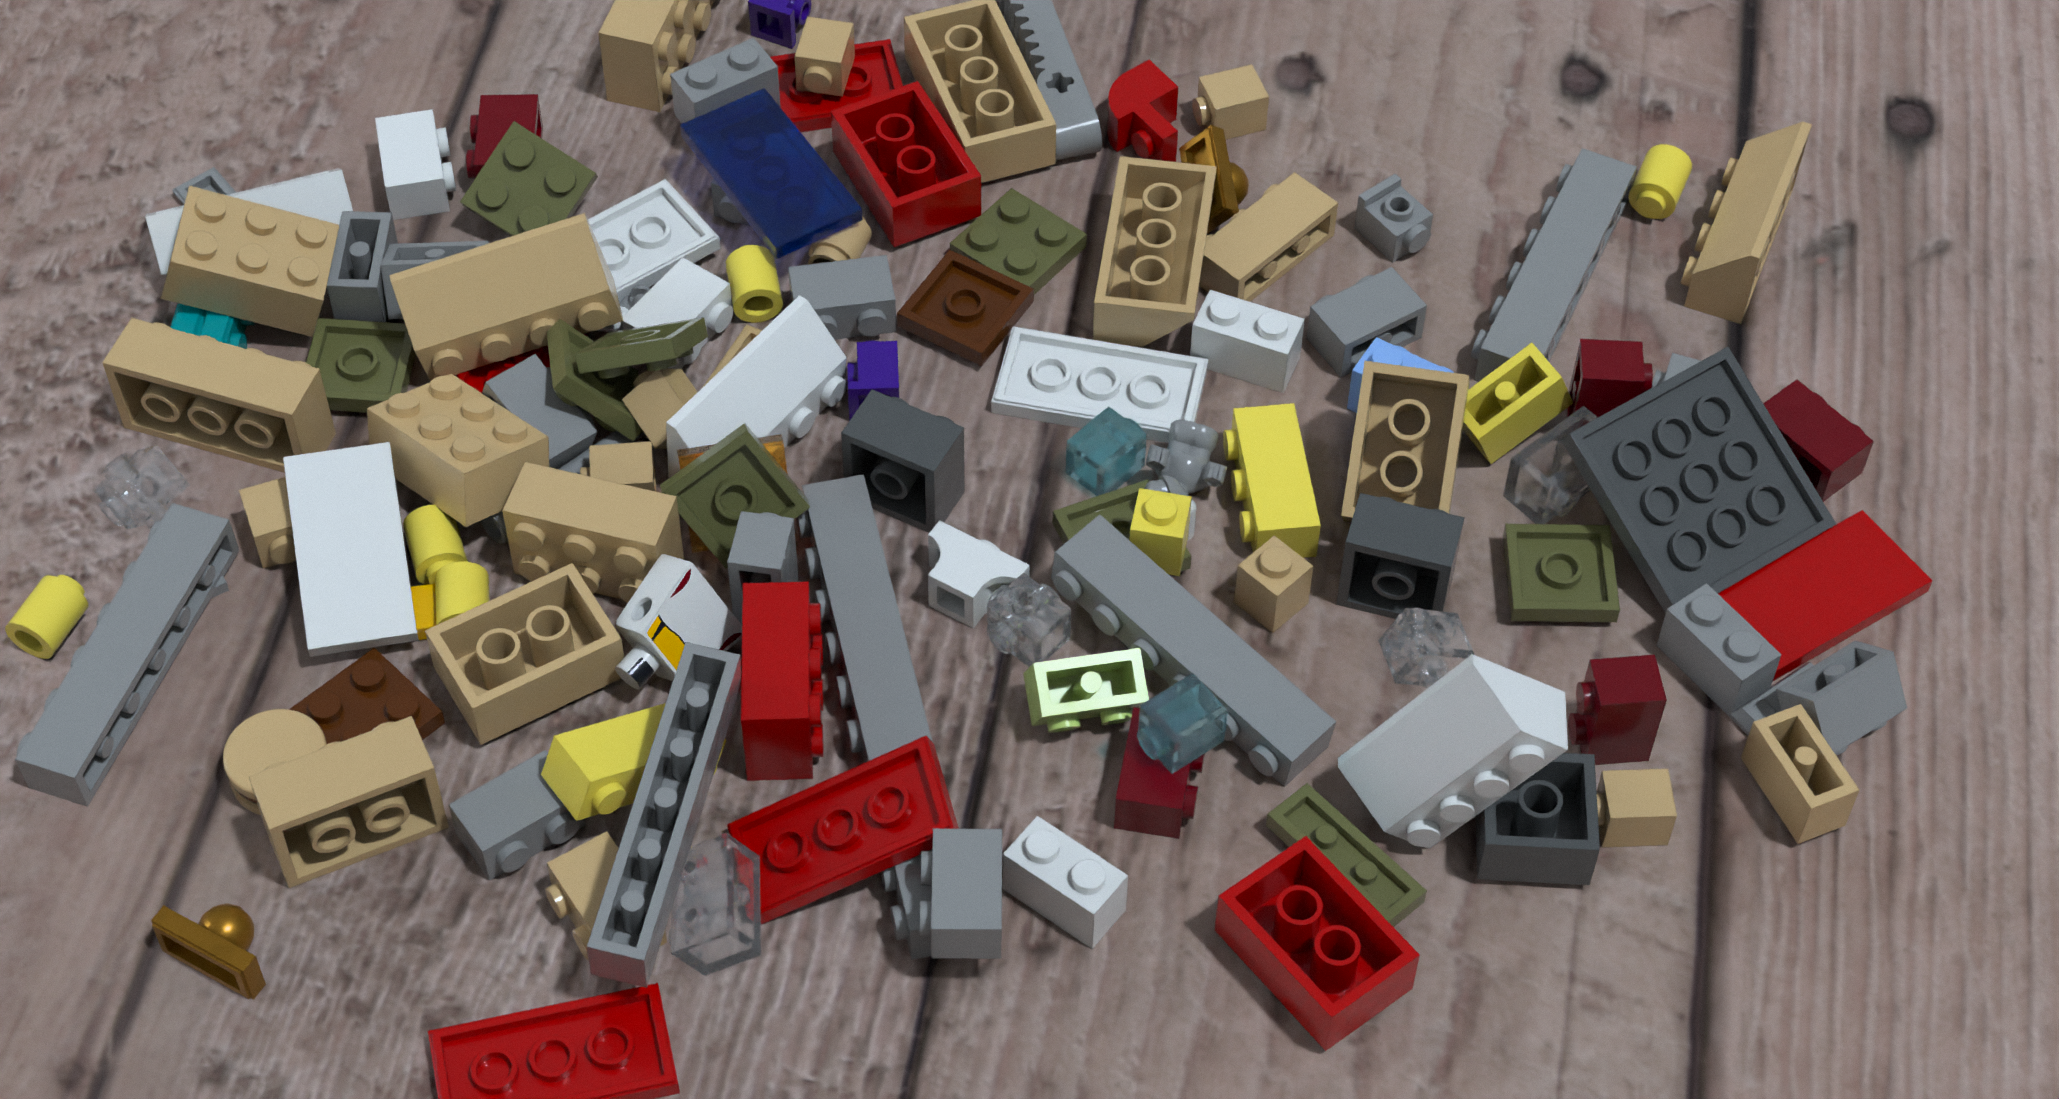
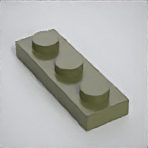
M1308 783L1267 814L1266 826L1287 846L1290 847L1307 836L1393 927L1424 903L1427 890Z

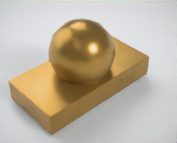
M1210 125L1179 148L1181 163L1217 166L1207 234L1239 212L1238 205L1247 196L1249 180L1245 171L1229 161L1224 129Z
M229 903L213 906L202 915L197 924L163 905L151 920L160 947L168 955L248 999L254 1000L266 985L256 956L247 951L254 939V923L251 916L240 906Z

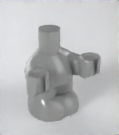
M1188 420L1173 421L1168 434V448L1151 444L1146 459V465L1155 469L1158 477L1160 475L1175 477L1188 494L1200 491L1209 485L1214 487L1222 486L1227 471V466L1209 461L1219 438L1218 433L1213 428Z

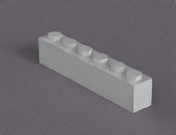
M1583 148L1573 166L1565 164L1556 187V191L1559 192L1557 198L1549 196L1540 217V224H1543L1541 230L1534 228L1531 230L1523 251V256L1526 257L1524 263L1516 261L1511 269L1506 284V289L1510 291L1506 297L1498 295L1489 317V323L1492 324L1490 330L1481 329L1475 340L1471 357L1478 360L1474 380L1479 382L1530 343H1533L1550 362L1629 201L1628 195L1634 182L1637 166Z
M172 503L162 520L154 523L148 536V543L137 561H133L128 565L123 576L122 585L111 603L105 604L101 609L96 628L86 644L80 646L74 653L70 670L59 688L51 691L47 697L44 712L32 732L27 733L19 743L15 761L28 788L88 807L215 592L214 587L221 576H225L239 552L229 519Z
M1100 514L1055 551L1051 579L1058 592L1065 599L1072 602L1076 601L1088 611L1094 623L1102 632L1109 636H1116L1129 649L1140 648L1144 669L1154 670L1169 684L1171 691L1177 699L1186 705H1193L1209 719L1211 727L1221 738L1227 741L1232 740L1249 755L1251 763L1260 773L1269 777L1273 776L1285 787L1328 748L1336 721Z
M685 642L587 944L590 974L646 988L648 986L741 688L740 654Z

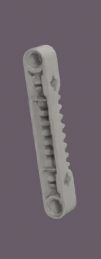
M995 0L999 2V9L1001 12H1004V19L1007 25H1009V29L1056 122V160L1100 152L1102 148V135L1099 119L1052 0Z

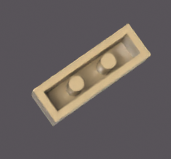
M1295 172L1280 184L1271 185L1264 192L1262 198L1249 208L1239 210L1237 214L1233 215L1229 223L1214 235H1207L1199 286L1207 292L1213 290L1251 302L1334 236L1338 202Z

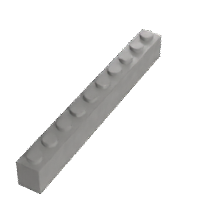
M864 474L802 485V492L808 499L810 508L796 518L800 539L810 538L812 548L805 549L807 570L810 580H820L822 589L815 590L816 603L821 605V622L830 621L832 632L825 633L830 665L840 663L842 675L836 676L835 682L841 709L850 707L853 720L846 721L851 752H861L863 762L865 763L926 735L932 741ZM920 854L880 872L884 891L895 890L898 905L890 907L896 940H907L911 960L932 956L931 936H920V901H932V886L921 885Z

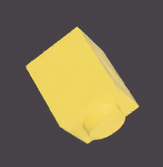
M1139 488L1129 540L1167 574L1180 576L1189 535L1192 496Z

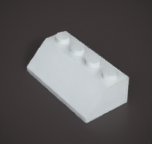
M339 168L228 195L338 225L340 224L342 211H353L342 169ZM184 205L149 213L145 216L161 275L168 272Z
M799 295L666 422L668 479L744 423H746L778 462L783 449L795 437L802 438L811 429L815 418L828 405L832 407L841 400L848 386L846 381L847 357L807 299Z
M1471 654L1338 757V768L1384 832L1407 840L1414 846L1430 849L1568 750L1565 692Z

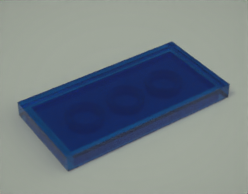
M765 88L680 124L681 137L776 259L863 220L862 208Z

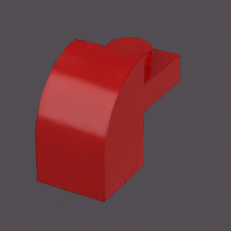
M1147 60L1126 71L1112 84L1108 96L1107 136L1116 152L1132 144L1136 153L1143 159L1176 162L1178 130L1170 123L1175 121L1177 116L1178 86L1151 60Z

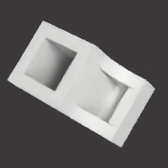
M940 520L928 534L929 566L933 568L928 574L929 607L974 629L987 612L997 608L1019 610L1029 597V564L1000 551L990 541L978 540Z

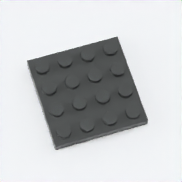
M1729 347L1718 351L1561 439L1665 614L1667 608L1707 583L1716 593H1719L1836 525L1832 515Z

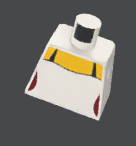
M662 554L616 620V628L632 646V650L615 667V670L627 684L637 690L654 673L659 677L673 681L685 642L727 651L742 639V625L692 562Z

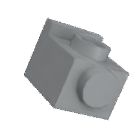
M1396 174L1358 196L1354 226L1362 236L1392 263L1408 253H1415L1421 250L1426 245L1431 236L1433 214L1401 187L1402 179Z

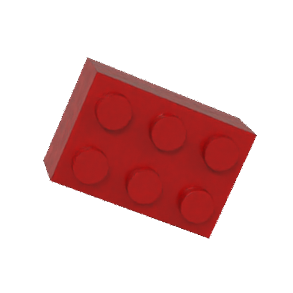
M918 81L831 111L833 152L893 247L981 216V174Z
M809 581L743 583L741 726L747 781L813 779V757H824L821 712L824 710L823 679H821V667H823L820 603H810Z
M1307 836L1218 895L1215 921L1216 933L1325 1051L1413 989L1420 954Z

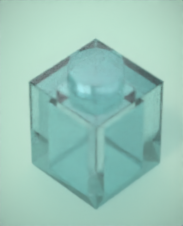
M1108 406L1067 440L1066 474L1096 496L1117 490L1145 466L1147 434L1143 432L1134 420L1124 418Z
M1192 673L1140 705L1139 728L1137 732L1139 744L1151 759H1159L1173 774L1225 740L1228 710Z

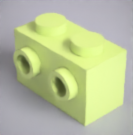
M1140 648L1036 662L1023 673L1031 725L1047 724L1049 733L1080 728L1079 719L1100 717L1101 725L1131 721L1133 707L1142 708L1149 702Z

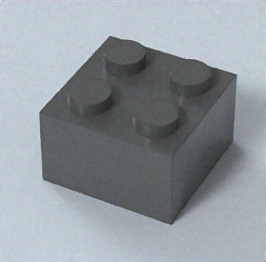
M871 390L841 432L844 478L864 474L871 505L874 510L930 533L939 520L945 522L965 492L964 427L955 424L947 417L935 416L913 407L901 398L889 397Z
M1360 493L1345 542L1336 605L1439 630L1453 580L1465 517L1448 514L1439 509H1427L1397 502L1388 497H1376Z
M1563 753L1475 816L1477 879L1590 885L1600 851L1595 754Z

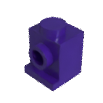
M749 0L751 36L792 49L796 44L795 29L799 24L803 25L806 22L807 16L809 17L812 5L811 0Z
M870 340L857 342V363H847L849 421L871 390L889 397L899 398L897 341Z

